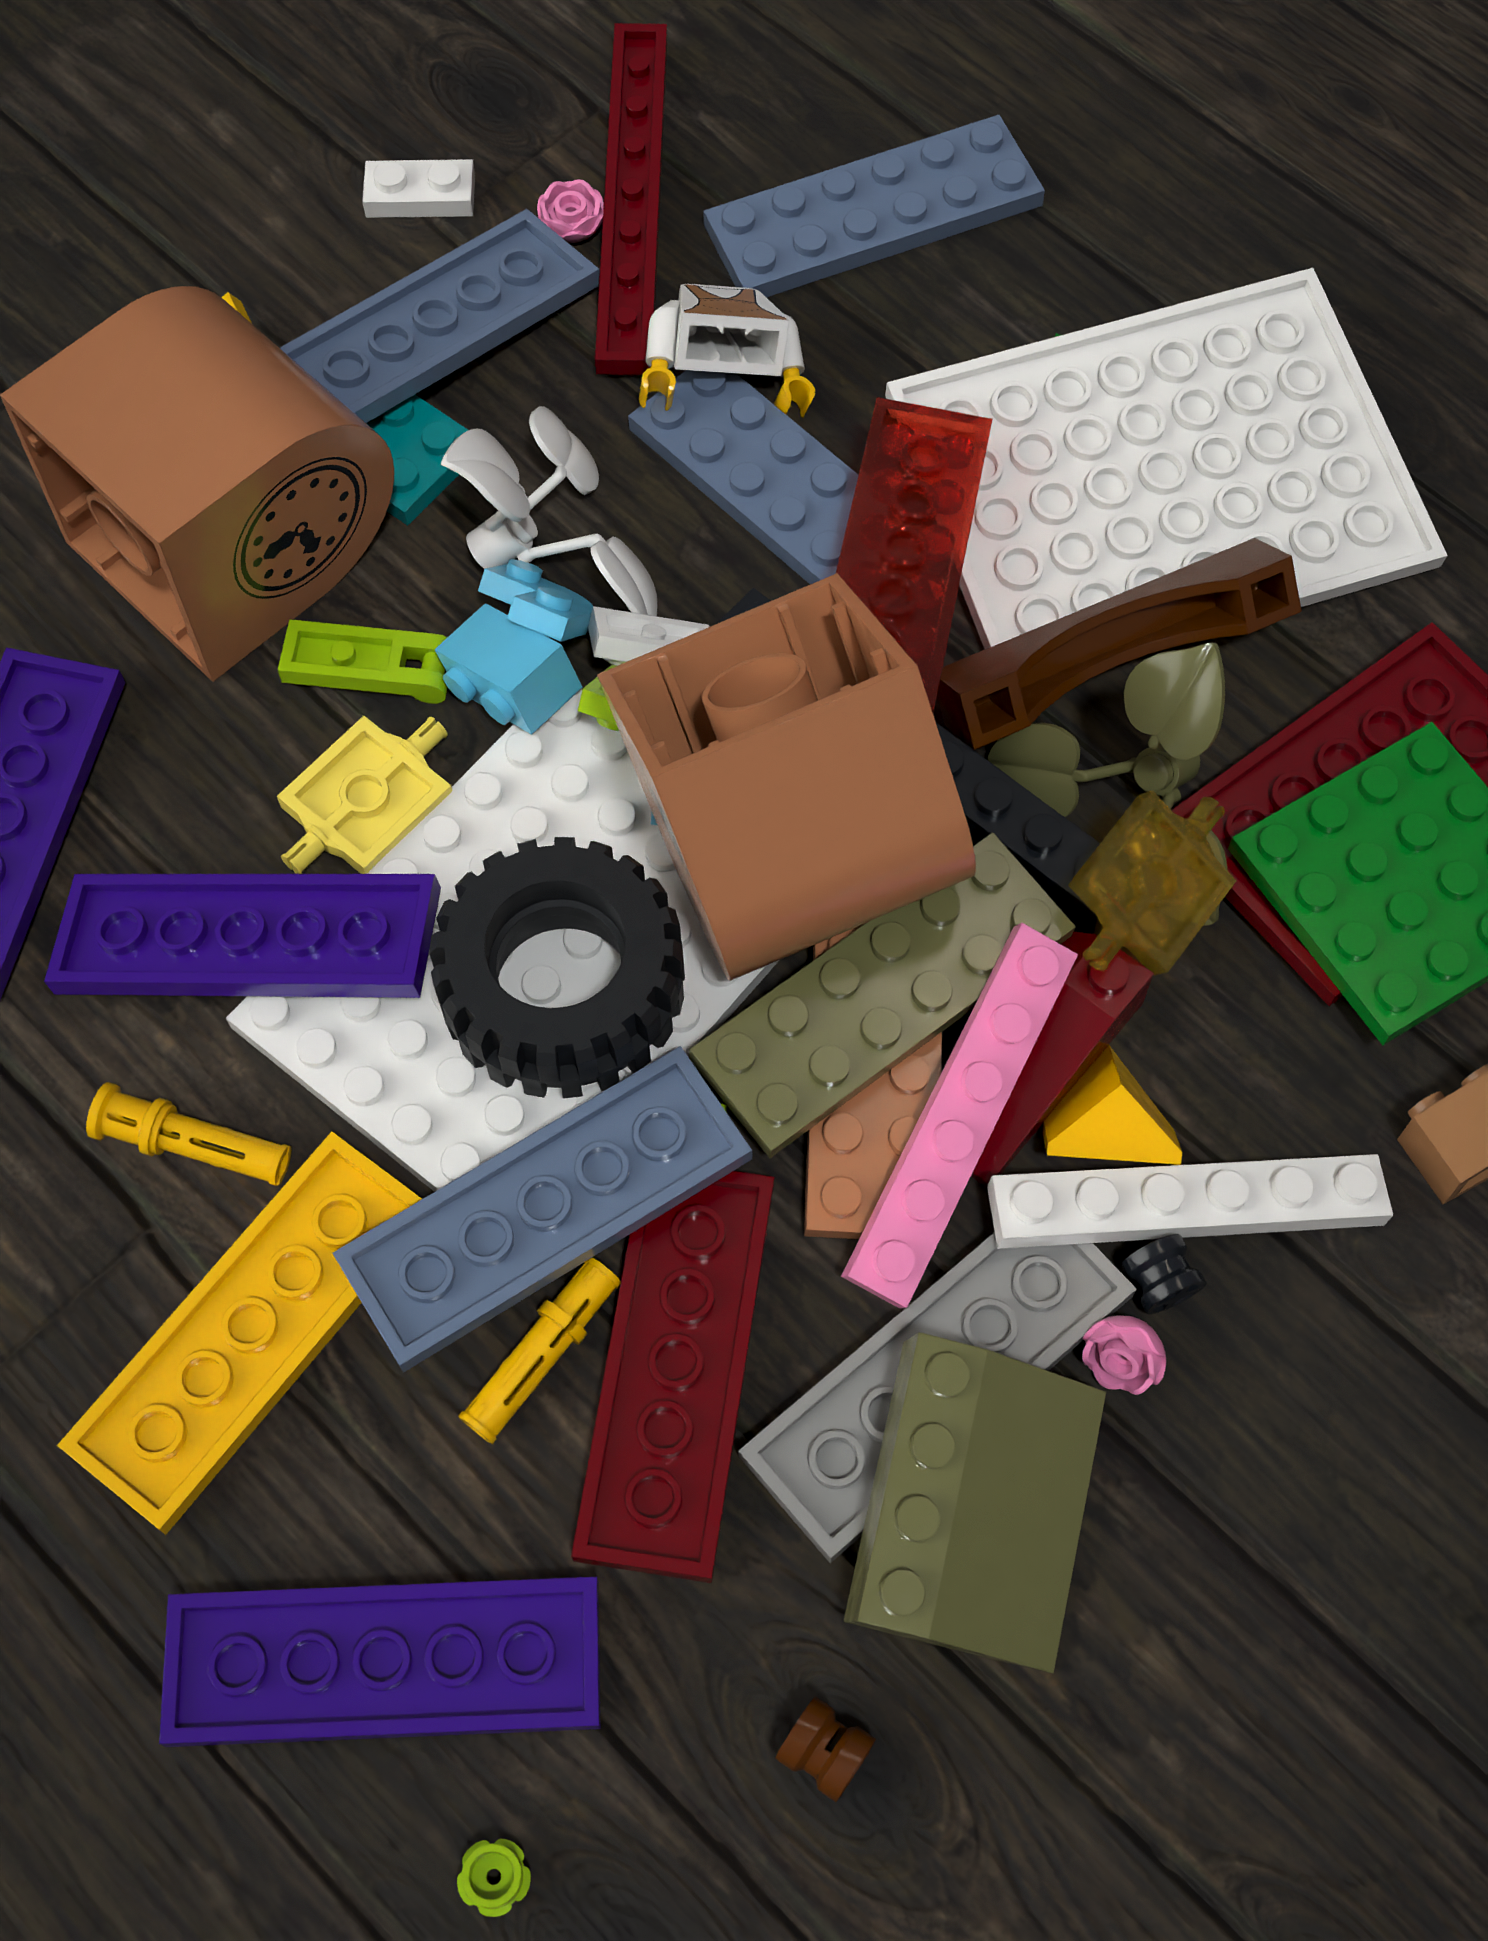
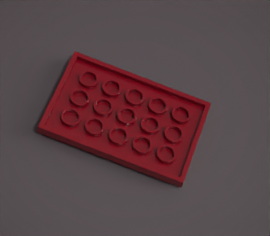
M1433 622L1169 812L1165 821L1167 827L1176 820L1190 819L1203 824L1213 831L1224 849L1227 861V881L1223 896L1329 1007L1343 997L1342 993L1234 858L1228 847L1233 836L1430 722L1436 725L1488 787V675Z

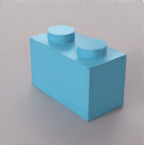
M485 603L434 649L446 670L443 680L449 690L461 701L468 703L472 699L482 705L488 714L500 724L506 725L508 722H511L532 735L582 688V685L560 643L539 632L508 620V615Z

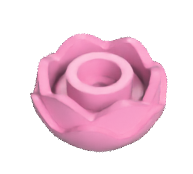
M584 180L556 181L549 185L545 194L539 197L537 204L538 218L566 242L579 243L593 236L602 224L604 212L603 198L598 190L593 189Z
M1111 1316L1096 1322L1084 1335L1083 1340H1085L1086 1345L1083 1350L1082 1360L1093 1371L1096 1380L1101 1386L1112 1390L1122 1389L1131 1394L1139 1395L1152 1384L1158 1385L1162 1380L1166 1369L1164 1346L1157 1333L1146 1322L1132 1316Z

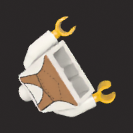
M682 284L680 285L678 300H670L655 310L650 318L646 364L651 368H648L643 373L639 393V403L643 408L646 407L647 394L652 391L664 394L667 398L665 410L667 411L671 408L676 378L669 368L674 365L675 369L783 377L784 383L774 401V405L787 414L792 400L799 406L801 417L805 416L815 396V388L808 379L800 376L804 372L805 367L796 322L791 316L782 313L760 291L752 288Z

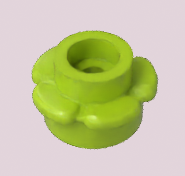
M498 1839L495 1843L482 1840L472 1845L466 1851L462 1858V1872L457 1877V1887L462 1900L467 1905L477 1906L479 1912L484 1916L498 1917L507 1914L515 1901H521L525 1898L530 1888L531 1872L523 1864L524 1853L519 1846L507 1839ZM493 1869L501 1873V1880L495 1885H491L487 1880L488 1873Z

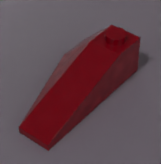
M1074 931L1072 936L1061 944L1077 953L1078 956L971 1175L972 1178L986 1188L993 1175H1001L1042 1126L1048 1115L1143 1005L1154 973L1101 935Z

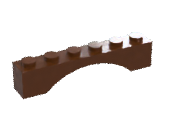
M1253 538L931 672L944 724L975 750L1031 726L1038 716L1062 695L1088 679L1115 666L1150 653L1183 644L1219 637L1250 634L1300 613L1302 610L1293 559L1291 555Z

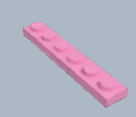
M1024 923L1013 927L841 1277L898 1308L908 1307L1078 956L1077 953Z

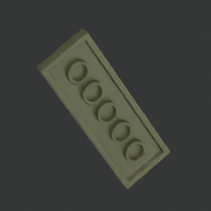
M991 833L973 846L976 860V872L973 877L865 923L689 1049V1059L769 1158H772L971 1011L1014 926L1024 923L1059 944H1062L1072 936L1076 926L994 833Z

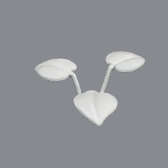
M539 406L531 412L529 424L538 446L557 467L553 475L528 498L524 488L519 484V471L508 452L491 434L483 429L476 428L466 431L453 441L446 451L441 465L466 478L498 510L496 514L466 536L469 550L480 566L484 569L508 564L510 559L515 558L530 563L535 558L590 547L591 555L598 569L632 613L657 616V594L650 574L637 556L617 537L613 536L605 541L601 535L591 534L532 548V539L538 535L537 527L529 515L530 510L561 483L565 477L584 495L594 491L599 483V473L592 455L585 445L566 428L563 422L551 410L544 406Z

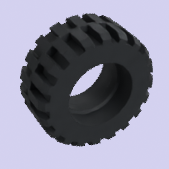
M555 837L554 845L537 847L536 839L517 843L518 853L504 857L502 851H498L482 860L485 871L479 876H476L472 871L467 872L455 885L458 901L456 902L451 899L444 901L436 917L440 931L431 936L429 955L434 967L431 971V976L445 1023L452 1039L459 1041L465 1058L475 1068L483 1067L486 1064L490 1079L506 1088L512 1086L515 1079L522 1081L526 1095L542 1098L546 1096L548 1087L561 1088L563 1099L582 1097L581 1086L598 1082L601 1091H604L620 1082L619 1071L628 1067L635 1073L651 1062L649 1046L652 1044L657 1048L664 1047L673 1032L672 1018L681 1013L684 1000L683 981L685 980L681 928L676 910L668 907L667 892L656 878L649 877L645 880L644 866L629 855H623L619 861L613 859L611 846L591 841L588 849L576 847L575 837ZM578 929L595 934L607 941L620 954L621 965L609 984L586 1001L567 1007L545 1008L524 1003L508 994L499 984L498 977L510 954L527 939L550 930Z

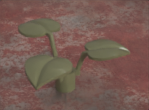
M1212 642L1191 648L1158 653L1144 659L1130 673L1124 689L1127 717L1137 730L1151 735L1148 741L1149 747L1140 752L1137 758L1134 757L1124 762L1093 769L1077 770L1080 759V746L1077 739L1064 728L1049 723H1032L1027 728L998 739L988 755L989 762L1064 817L1070 815L1077 806L1079 800L1077 782H1088L1130 772L1134 773L1137 784L1143 790L1153 795H1162L1163 800L1152 820L1154 834H1146L1134 839L1127 849L1126 863L1138 871L1133 887L1143 901L1160 914L1174 921L1202 926L1211 925L1219 919L1220 902L1227 881V861L1224 849L1213 831L1197 821L1180 819L1172 822L1167 827L1165 821L1173 804L1181 799L1178 787L1191 781L1197 775L1200 768L1199 755L1211 747L1221 727L1225 704V677L1218 644Z

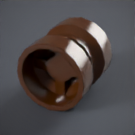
M815 1696L788 1734L775 1759L793 1772L804 1770L816 1779L817 1789L836 1803L870 1752L876 1738L859 1726L851 1728L844 1726L836 1720L834 1708Z

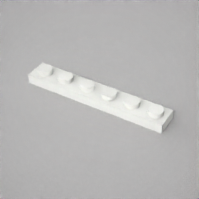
M1378 1154L993 1175L987 1185L997 1249L1161 1239L1173 1234H1180L1182 1238L1384 1226L1393 1216Z

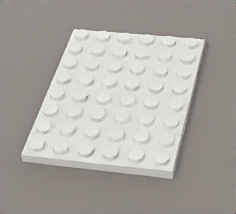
M1314 268L890 381L886 385L885 396L984 649L1253 538L1261 540L1292 556L1301 607L1439 568L1448 556Z
M580 689L532 735L513 724L452 786L453 791L367 874H435L441 886L436 913L437 917L444 901L448 899L458 901L455 885L467 872L472 871L476 876H479L485 871L482 860L498 851H502L504 857L518 853L517 843L536 839L537 847L554 845L555 837H575L576 847L588 849L591 841L611 846L613 859L617 861L623 855L631 856L644 866L645 880L649 877L656 878L667 892L668 907L675 909L677 913L683 945L685 980L683 981L684 1000L681 1013L672 1018L673 1032L664 1047L657 1048L652 1044L649 1046L650 1063L679 1046L682 1047L689 1057V1049L720 1028L778 961L732 981L726 978L695 914L658 825H651V808L620 731L605 728L597 722L595 717L578 711L582 689ZM436 918L433 934L440 931ZM555 929L537 934L520 944L505 961L498 979L500 986L508 994L524 1003L545 1008L567 1007L586 1001L606 987L617 973L621 965V957L612 945L595 934L578 929ZM428 955L420 998L247 996L226 1017L230 1027L434 1192L603 1092L598 1082L581 1086L582 1097L563 1099L561 1088L550 1087L547 1088V1094L544 1098L531 1096L524 1093L522 1081L515 1079L512 1086L506 1088L490 1079L486 1064L483 1067L475 1068L462 1054L459 1041L452 1039L445 1023L431 976V971L434 967L430 955ZM626 1067L618 1072L619 1080L622 1081L634 1073Z

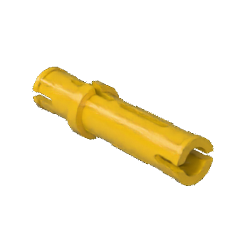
M592 1257L585 1261L554 1301L545 1300L538 1308L537 1312L541 1317L512 1353L502 1362L499 1369L465 1411L458 1415L459 1419L484 1440L493 1444L497 1439V1435L530 1394L535 1391L539 1383L573 1342L579 1345L586 1337L587 1332L584 1327L615 1288L617 1289L620 1286V1279L595 1258Z

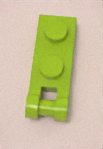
M289 619L278 673L282 683L409 695L425 703L437 704L445 700L448 687L443 680L445 668L434 649L448 637L433 633ZM406 660H420L422 662L421 669L405 667Z

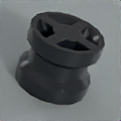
M1180 1234L1169 1235L1149 1243L1128 1256L1121 1264L1127 1278L1138 1282L1143 1292L1140 1302L1145 1312L1149 1315L1165 1311L1184 1302L1201 1291L1207 1284L1201 1271L1190 1267L1185 1257L1188 1247Z

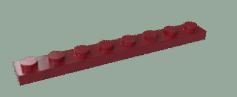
M614 24L595 349L596 374L643 375L648 368H651L646 364L649 321L655 311L668 42L667 24Z

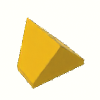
M1110 1045L1107 1046L1043 1123V1138L1047 1156L1181 1165L1182 1150L1174 1129Z

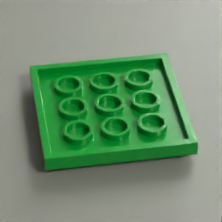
M1433 722L1232 837L1228 850L1382 1046L1488 982V787Z

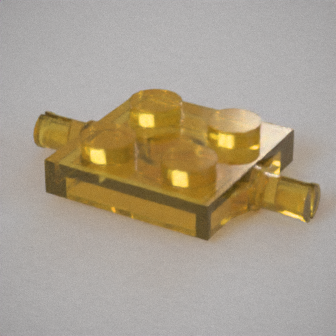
M1153 790L1138 795L1074 876L1068 886L1097 915L1100 923L1103 925L1101 932L1083 952V957L1086 961L1092 960L1089 965L1101 971L1106 970L1109 963L1124 946L1154 975L1169 972L1236 882L1233 876L1215 858L1206 839V836L1225 814L1223 806L1216 807L1219 804L1217 800L1211 797H1203L1188 819H1185L1173 813Z

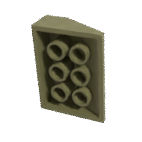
M921 1332L903 1342L844 1622L1054 1674L1106 1391L988 1349Z

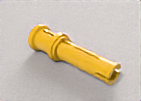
M110 1082L104 1083L97 1091L91 1103L86 1121V1133L92 1139L101 1141L108 1136L138 1145L140 1153L151 1157L161 1155L164 1151L172 1152L218 1168H224L264 1180L274 1186L280 1185L284 1179L291 1159V1146L279 1145L227 1127L178 1114L177 1107L172 1105V1102L160 1097L154 1102L121 1093L120 1086ZM202 1140H203V1141H206V1142H209V1143H212V1144H216V1145L222 1146V1147H226V1148H229V1149H232V1150H235V1151L242 1152V1153H244L245 1155H242V1154H239V1153H236V1152H233V1151H229V1150H226V1149H223V1148H220V1147H216V1146H213V1145H210V1144L203 1143Z

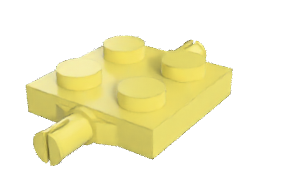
M361 717L277 795L281 808L303 825L306 834L294 846L281 855L283 862L291 870L293 869L295 874H302L318 856L326 851L329 854L341 857L359 873L367 874L453 791L451 785L430 769L424 759L427 753L443 738L448 736L441 723H436L435 718L428 717L427 721L405 740L401 737L385 733L367 717Z

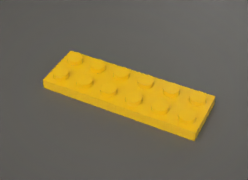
M331 1131L57 1446L166 1535L361 1304L356 1292L336 1261L333 1252L422 1200V1198Z

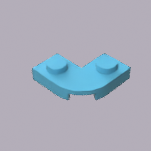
M510 559L508 564L484 569L478 591L510 604L508 620L560 642L587 633L593 605L581 595L541 578L543 572L541 568L528 562Z

